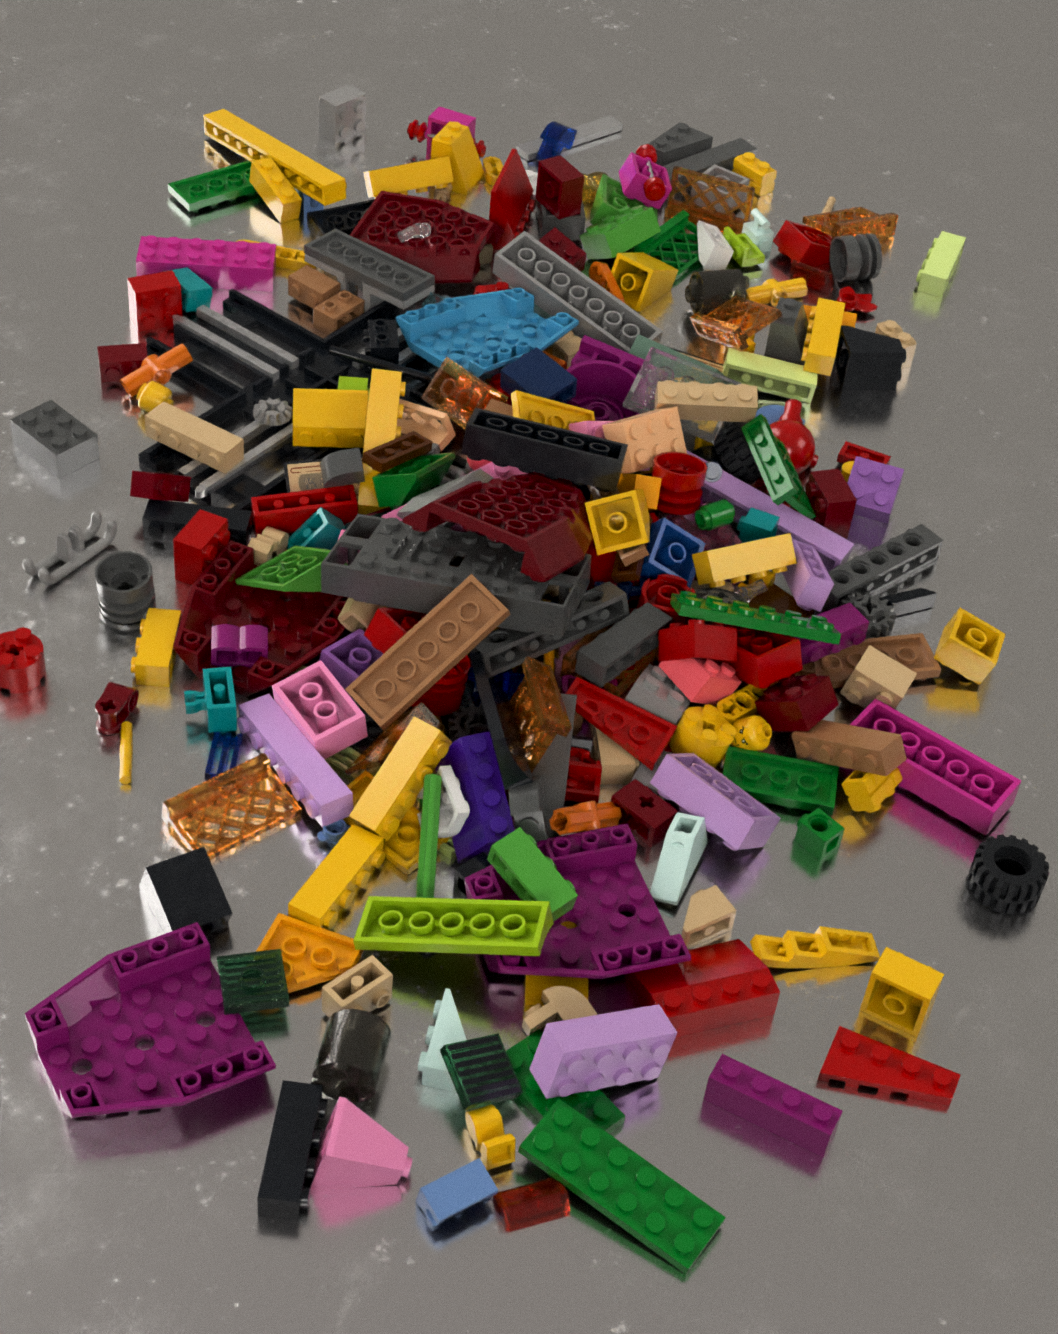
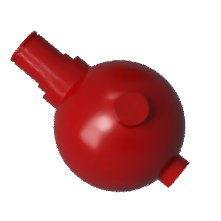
M789 399L785 402L783 415L778 421L773 422L769 426L773 435L785 445L795 470L799 475L808 467L811 469L815 467L818 462V455L815 454L813 435L803 425L800 417L802 403L796 399Z

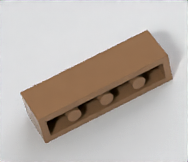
M821 720L808 732L794 731L791 734L797 758L882 776H887L907 760L901 734Z

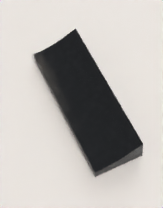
M480 651L469 653L488 731L491 735L504 789L508 790L532 783L533 777L508 695L489 674Z

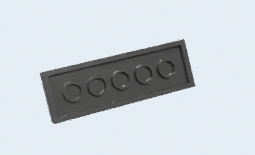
M334 229L304 245L305 262L336 276L337 281L340 282V292L346 290L354 294V291L357 290L355 285H357L358 289H361L363 292L362 299L365 300L364 312L376 307L383 301H387L404 310L435 292V285H433L435 284L434 275L338 229Z

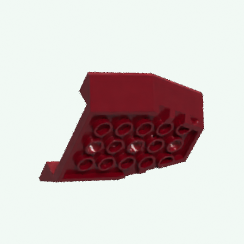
M381 191L353 229L350 236L434 275L435 284L473 282L480 271L479 254L485 244H497L504 233V229L492 221L468 213L441 200Z
M537 472L514 475L506 480L495 478L487 483H482L481 481L472 482L430 502L404 517L402 521L412 526V529L418 532H427L445 522H455L462 525L463 529L467 531L478 532L486 535V538L491 541L505 543L514 551L525 552L520 572L530 576V579L533 581L544 583L584 560L593 539L585 507L587 501L582 491L555 479H549Z
M230 540L190 587L173 649L193 673L203 680V669L219 668V666L211 664L213 626L230 624L238 627L246 625L267 627L268 658L260 656L252 667L241 665L231 668L234 692L248 697L274 685L319 655L323 649L337 642L346 630L339 622L338 616L349 597L322 592H283L237 585L235 579L258 566L254 564V548Z

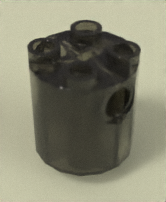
M740 269L694 271L689 285L685 288L686 301L690 303L693 313L697 316L741 313L748 309L746 289L749 288L748 276H743Z
M344 1009L333 1013L328 1019L313 1069L311 1084L323 1085V1094L337 1101L339 1097H344L355 1106H357V1103L372 1099L377 1093L391 1041V1030L387 1023L370 1012L358 1009Z

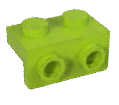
M729 226L724 227L723 236L734 251L732 258L741 267L764 263L765 255L745 233L736 235Z

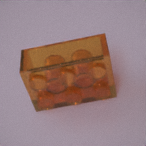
M446 356L421 398L438 411L447 413L449 419L466 430V425L475 408L485 410L491 398L506 403L509 397L465 366Z

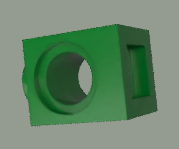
M817 808L810 814H804L798 820L795 841L821 861L840 847L845 828L823 810Z

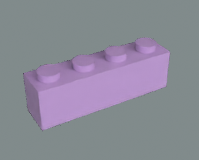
M792 539L797 564L788 565V571L782 572L797 606L806 611L814 609L821 612L834 583L815 547Z

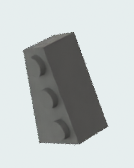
M679 122L650 142L649 145H652L656 150V164L664 166L711 149L713 137L691 128L685 123Z

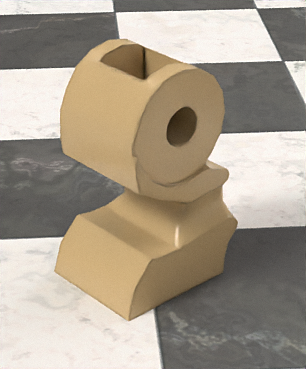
M267 526L261 535L257 534L256 538H251L247 546L254 548V564L260 566L272 559V556H277L284 552L289 540L288 533Z

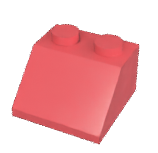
M693 658L661 661L658 665L682 693L694 703L716 706L720 700L733 694L741 684V680L735 675V669L726 662L717 663L710 659L701 660Z

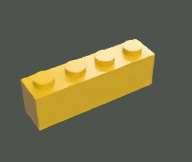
M449 156L363 172L368 198L375 197V199L381 191L408 195V190L415 189L416 193L426 192L429 186L435 185L436 189L448 187L447 183L454 182Z
M818 298L817 306H812L801 361H805L803 371L831 376L845 303Z
M791 533L692 554L698 585L709 583L710 588L726 585V579H730L731 583L745 581L748 574H751L752 579L767 576L766 570L770 569L772 574L788 571V565L797 564Z
M414 716L349 817L361 827L383 837L388 842L392 834L398 830L400 822L408 809L414 805L416 797L423 788L425 775L433 774L440 760L448 753L452 741L441 730Z
M352 824L288 903V916L324 929H332L342 909H347L351 905L357 890L364 888L371 872L382 865L386 855L383 851L384 838Z

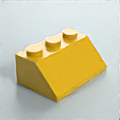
M293 388V446L364 448L369 390Z

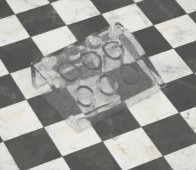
M651 347L622 406L640 414L655 410V392L658 381L672 380L683 383L696 381L704 384L720 382L726 385H739L742 383ZM680 419L683 432L713 444L726 421Z

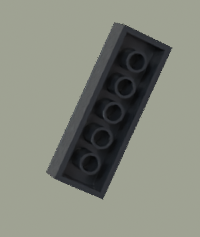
M475 408L466 425L461 454L467 455L469 459L476 461L483 459L492 461L493 464L500 467H517L524 473L537 472L544 474L549 479L556 480L562 478L570 480L574 485L584 486L586 484L594 486L602 492H616L628 444Z

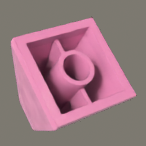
M339 1097L323 1131L317 1155L315 1175L310 1184L311 1190L396 1185L400 1177L407 1178L410 1172L413 1158L407 1156L409 1147L348 1099Z

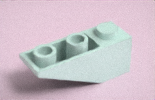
M676 813L666 833L650 894L654 901L678 905L708 843L705 817Z
M445 988L443 999L436 1000L433 1019L437 1020L435 1026L429 1025L425 1044L429 1045L427 1052L422 1051L420 1054L418 1071L423 1072L422 1085L460 1093L462 1080H464L465 1076L460 1077L458 1072L466 1070L467 1066L456 1068L455 1063L466 1061L468 1057L453 1060L451 1054L469 1051V1047L452 1051L448 1049L449 1045L467 1042L451 990Z

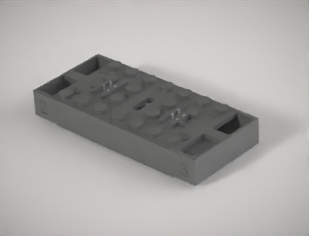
M357 514L321 563V592L353 598L359 602L428 614L472 574L511 614L498 627L527 633L533 631L563 637L590 583L592 555L586 554L584 560L545 583L536 582L530 579V576L520 572L525 552L514 551L505 543L491 541L486 536L478 535L475 532L454 531L448 527H435L427 532H418L413 530L412 526L403 523L397 518L386 519ZM548 585L559 586L558 604L540 601Z

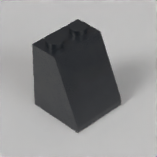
M841 326L834 368L842 390H896L897 382L901 380L902 363L906 361V350L903 349L900 339L849 326Z
M205 847L145 868L139 888L164 934L198 922L203 932L209 930V933H215L227 926L226 923L229 922L233 913Z

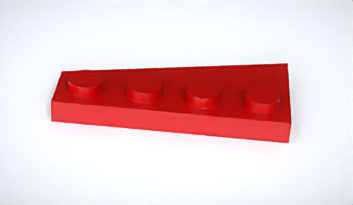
M576 677L565 693L577 695L575 711L650 770L654 769L678 727L579 677Z
M839 1026L819 1073L818 1081L829 1083V1080L833 1079L843 1081L845 1086L858 1088L859 1085L877 1088V1092L891 1094V1092L895 1091L905 1093L910 1099L950 1106L961 1074Z

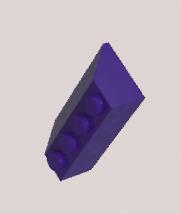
M489 731L460 737L450 745L446 756L440 760L435 768L437 773L440 766L451 765L455 777L459 779L462 795L470 808L469 816L461 831L456 836L451 837L458 864L465 863L482 852L488 856L491 845L515 830Z

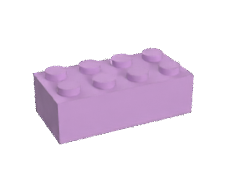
M694 753L666 754L650 782L658 789L657 793L661 797L677 803L682 813L705 817L706 831L712 834L716 833L723 839L722 842L725 846L735 851L764 847L781 819Z
M659 1004L547 1023L529 1070L546 1099L559 1096L566 1097L575 1093L596 1091L611 1086H623L643 1080L650 1081L659 1077L678 1032Z

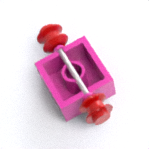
M439 106L428 117V127L425 122L419 125L418 120H414L408 126L407 134L410 140H414L417 137V141L421 143L427 138L426 153L431 155L432 139L449 121L459 122L461 125L469 127L479 158H483L485 155L486 146L484 141L480 140L476 143L475 139L476 117Z
M644 144L636 150V154L632 152L629 154L619 170L623 194L627 198L637 199L647 207L660 209L672 191L667 168L656 164L657 154L655 148L652 145Z

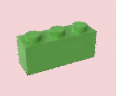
M521 827L491 845L487 860L521 901H549L553 922L573 909L578 897L575 887L569 880H565L561 876L552 859L544 856L538 849L534 838L526 834Z

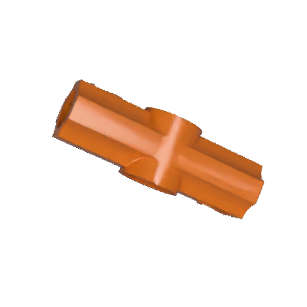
M183 343L179 344L161 356L156 354L147 356L142 361L140 368L121 378L120 382L127 394L133 397L144 383L148 384L151 381H156L165 385L171 379L173 372L193 361L192 356Z
M588 801L571 807L553 810V815L549 822L551 830H555L559 835H566L617 826L620 818H622L620 807L615 806L613 802L596 804V801Z

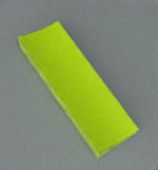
M368 896L353 942L356 950L540 956L545 938L554 923L549 901Z

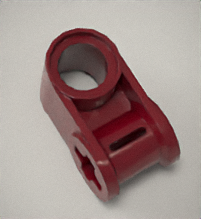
M109 682L106 685L103 694L95 704V710L98 714L96 729L99 733L113 735L121 730V724L127 720L136 708L139 698V691L137 689Z

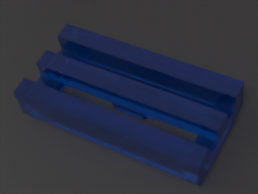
M214 731L205 769V780L234 783L243 744V734H237V737H232V733L220 736V732ZM219 744H223L217 773L213 774ZM235 745L228 775H223L229 746Z

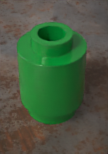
M725 499L706 504L695 512L696 524L701 530L707 531L731 524L735 516V509Z

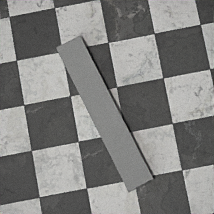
M609 115L516 145V149L519 155L530 161L622 130L623 124Z

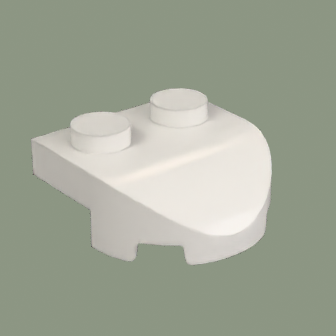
M451 765L440 766L436 775L442 778L438 838H448L456 836L461 831L469 816L470 808L462 795L459 779L455 777ZM423 788L421 789L420 793H419L418 796H417L419 799H422V800H423ZM418 812V813H417L420 827H421V814H422V812Z

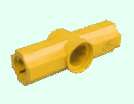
M803 277L778 282L776 279H768L760 286L741 290L740 297L745 308L765 304L777 307L780 297L801 298L807 295L808 288Z

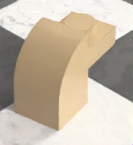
M554 986L543 990L541 1001L544 1006H541L539 1003L525 1012L522 1029L529 1036L538 1029L542 1030L545 1028L547 1023L598 1014L586 997L579 991L567 986Z

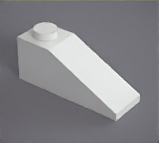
M699 220L697 223L699 261L706 272L723 274L734 251L717 226Z

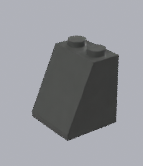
M780 297L771 320L764 356L804 366L805 361H801L808 320L802 302L792 298Z

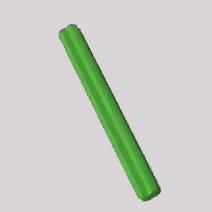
M427 774L424 777L416 886L417 898H434L442 778L436 774Z

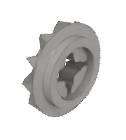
M268 398L267 401L259 400V403L254 405L253 417L263 425H283L292 418V407L288 405L287 401H280L279 398L275 400Z

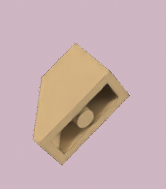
M716 885L705 890H698L690 898L681 935L687 949L733 928L737 910Z

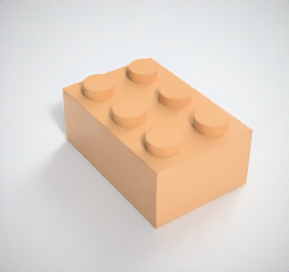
M677 406L652 410L602 425L605 439L628 444L622 473H634L653 467L655 457L661 453L681 452L687 454Z

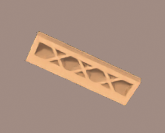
M399 399V404H404L402 419H397V426H402L401 436L415 431L433 443L440 446L439 450L442 452L456 436L448 414Z

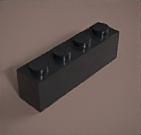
M149 499L142 518L143 537L145 539L173 542L177 534L201 509L227 518L228 531H230L229 541L247 546L252 533V511Z
M285 1080L282 1082L257 1197L258 1216L299 1221L302 1208L308 1209L311 1187H306L307 1179L314 1178L317 1157H312L314 1148L320 1149L323 1129L318 1128L319 1119H326L328 1100L323 1099V1085Z

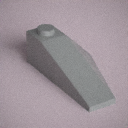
M478 469L413 497L398 511L397 516L403 519L430 502L472 482L481 481L482 483H487L494 478L482 469ZM445 522V523H443V524L437 526V528H439V527H448V528H451L452 526H454V525L457 524V523H455V522Z

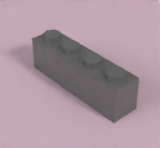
M648 602L640 608L634 609L630 615L621 621H617L606 632L600 633L592 642L580 647L576 653L575 672L597 687L602 688L659 646L658 630L670 628L673 618Z

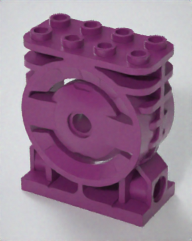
M584 335L578 352L572 359L570 367L566 369L577 378L576 397L566 404L594 411L595 421H618L655 410L657 382L670 380L672 371Z

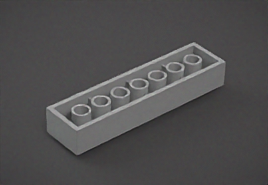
M523 231L495 253L492 273L511 287L523 288L526 292L534 295V304L549 315L555 316L557 313L565 312L579 320V324L572 329L579 337L583 338L586 335L629 353L638 334L660 343L663 333L660 328L526 231Z

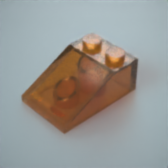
M421 702L399 716L344 772L347 775H352L382 766L414 716L441 731L445 726Z

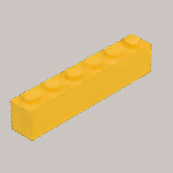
M372 369L363 452L401 437L402 426H397V419H402L404 404H399V397H405L406 382L401 381L402 372ZM362 462L365 482H360L358 514L366 515L388 507H379L372 477L380 472L373 470L372 467Z

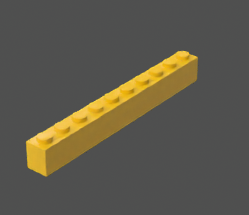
M225 109L203 115L205 135L250 162L271 157L294 188L324 206L346 199L347 184L344 177Z

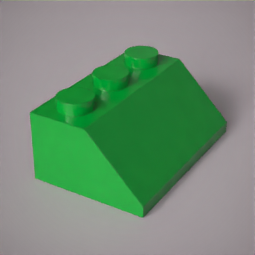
M455 452L420 455L372 477L379 507H390V510H395L405 505L413 497L425 493L440 484L456 458Z

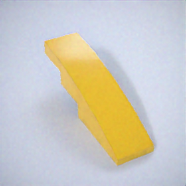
M819 926L814 934L787 930L782 938L755 934L750 941L753 953L767 967L773 968L840 967L875 962L880 958L872 933Z

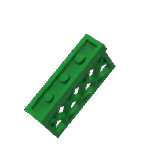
M682 210L660 226L661 232L636 245L633 252H644L650 256L659 257L660 261L678 269L675 278L677 280L700 262L698 254L691 253L690 251H698L697 226L688 220L690 214ZM688 229L694 234H687L685 233V230ZM673 239H681L683 243L674 242ZM688 240L697 241V244L688 243ZM662 247L671 248V251H662ZM676 249H685L686 253L676 252ZM664 257L673 258L674 261H665ZM679 259H687L688 263L679 262Z
M762 414L758 415L741 427L772 501L777 506L786 501L802 515L812 520L816 515L785 445L773 435L766 417Z

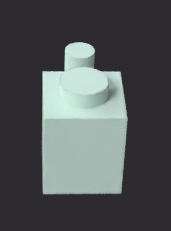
M754 208L751 211L754 221L743 223L742 233H745L762 253L771 251L774 232L769 228L770 222L757 208Z

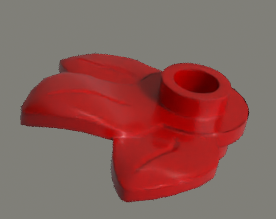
M850 286L844 287L839 291L837 301L845 303V312L857 310L868 313L878 308L877 305L871 303L872 294H856Z

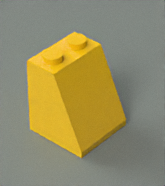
M449 121L432 139L431 159L449 156L454 182H450L452 191L468 195L484 177V170L469 127L461 125L459 122Z
M644 252L617 253L611 272L624 297V303L633 310L641 312L672 289L678 269Z

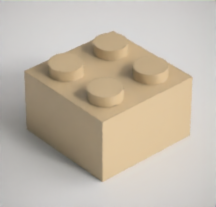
M869 645L840 691V694L845 696L851 703L858 704L863 708H866L876 698L896 709L917 673Z

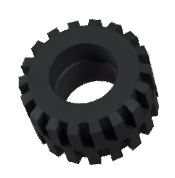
M732 422L713 437L714 448L727 471L732 476L751 485L762 476L741 429L748 422Z
M1004 834L997 835V838L991 836L987 838L986 842L982 841L976 850L968 874L970 891H974L973 896L977 900H982L984 906L993 907L994 911L1000 912L1002 910L1006 911V914H1013L1014 911H1017L1019 914L1024 913L1026 909L1030 910L1034 907L1035 903H1038L1048 879L1049 863L1045 861L1046 856L1044 853L1038 852L1039 848L1034 844L1030 845L1026 839L1022 838L1020 840L1013 835L1005 837Z

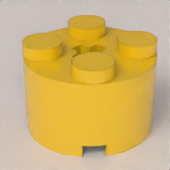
M706 704L704 707H690L684 711L676 725L678 727L671 739L670 748L674 754L694 753L715 769L733 742L737 731L734 726L719 714V710L715 706Z

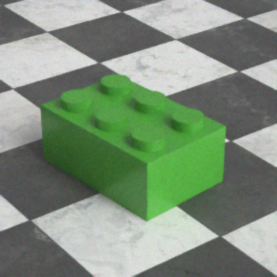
M639 205L631 209L630 206L619 209V214L603 218L601 224L587 227L586 232L579 236L585 253H587L588 260L615 258L617 253H624L661 232L653 207L643 208V205Z

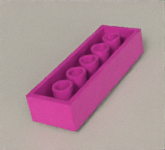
M153 235L141 236L136 258L137 276L188 267L213 289L273 292L276 272V244H269L267 242H232L220 239L164 238Z
M876 698L850 724L901 734L907 760L897 767L903 778L898 785L984 835L990 832L1015 801L1021 780Z

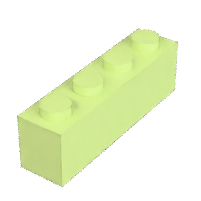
M941 231L939 238H934L932 247L929 249L927 258L924 259L922 268L919 269L916 282H919L917 291L943 297L962 256L966 237Z
M728 348L722 374L733 384L757 386V391L796 399L810 404L818 378L817 373L803 371V365L733 348Z

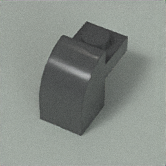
M360 448L331 453L320 462L324 488L365 482Z
M543 775L532 776V783L509 789L510 814L514 819L515 830L521 827L535 841L547 840L548 830L544 807L548 803Z

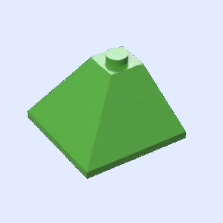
M603 174L591 209L590 223L592 225H599L602 223L603 218L610 215L615 216L619 214V209L630 206L631 209L639 205H643V208L647 206L637 199L627 198L623 194L621 183ZM653 207L655 216L658 221V209Z
M295 545L235 579L236 584L283 592H321V563L331 550Z

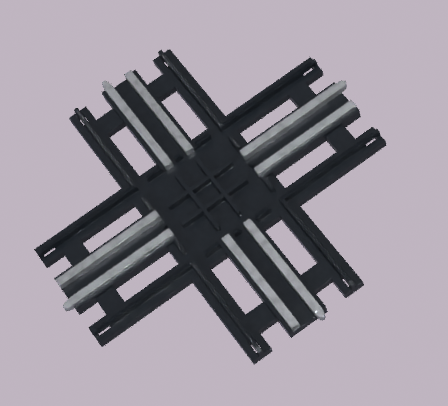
M234 289L229 290V298L223 300V309L232 313L227 318L205 305L196 308L197 317L193 320H189L184 316L173 315L174 338L183 342L193 361L173 372L172 376L219 403L198 416V418L223 430L243 417L251 421V423L234 433V435L244 439V459L224 474L157 442L138 454L139 462L155 472H159L174 461L182 465L183 467L176 470L174 474L190 476L189 493L210 506L229 494L241 501L231 509L252 511L251 497L287 493L285 472L265 486L253 478L296 449L309 455L304 460L323 459L331 453L353 449L293 446V388L337 389L339 376L368 378V388H370L372 369L378 368L329 355L330 345L350 350L363 341V329H368V320H396V316L414 309L415 303L403 310L387 301H383L324 338ZM397 323L399 341L398 365L416 370L428 361L410 350ZM257 327L300 351V353L294 356L251 332V330ZM152 337L146 339L148 356L152 354L161 356L172 349ZM209 357L253 383L242 389L198 362ZM440 368L432 373L433 375L462 383ZM422 381L412 387L406 384L405 397L400 396L399 399L447 413L448 416L458 420L466 429L469 418L436 401L450 391V389ZM268 398L272 400L279 398L280 401H287L288 405L292 407V418L287 423L279 426L263 425L253 417L254 405L258 404L259 400L267 401ZM461 448L455 452L456 458L452 465L465 469L467 455L461 454ZM447 473L445 474V477H448L450 479H456L455 476H452ZM436 485L433 488H431V490L441 485Z

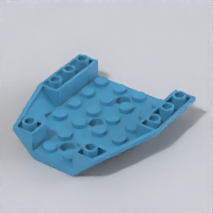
M523 288L445 298L441 302L427 304L423 308L409 310L405 314L396 316V321L412 352L467 386L501 373V369L507 364H511L523 354L530 352L536 347L543 352L579 324V320L565 312L557 313L555 316L546 319L534 313V295L526 292Z

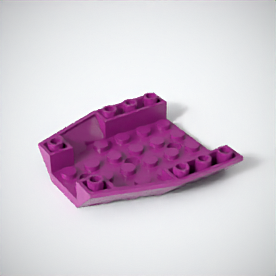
M628 824L558 836L537 842L538 849L545 857L552 859L561 876L565 880H569L575 887L578 897L573 909L553 922L554 924L543 943L540 956L483 954L489 971L497 973L604 979L691 960V955L681 934L670 936L635 862L637 843ZM492 865L466 877L464 880L467 899L521 901ZM621 912H630V913H632L634 916H632V917H626L625 915L620 914V913H621ZM570 921L575 923L577 927L568 929L561 924Z
M198 922L106 955L25 1013L39 1062L59 1106L65 1114L74 1118L182 1106L276 1068V1064L264 1042L261 1040L255 1043L240 1013L226 1012V1009L236 1008V1006L225 1005V1001H231L232 999L224 997V994L228 993V991L223 990L224 984L211 962L210 944ZM205 1018L214 1021L211 1026L207 1027L198 1024L200 1020ZM142 1042L153 1044V1047L148 1050H141L136 1046ZM79 1066L91 1068L88 1073L83 1075L73 1072Z

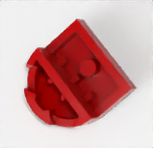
M571 747L565 794L566 801L580 803L596 801V804L599 802L602 774L601 761H595L590 758V752L587 750Z

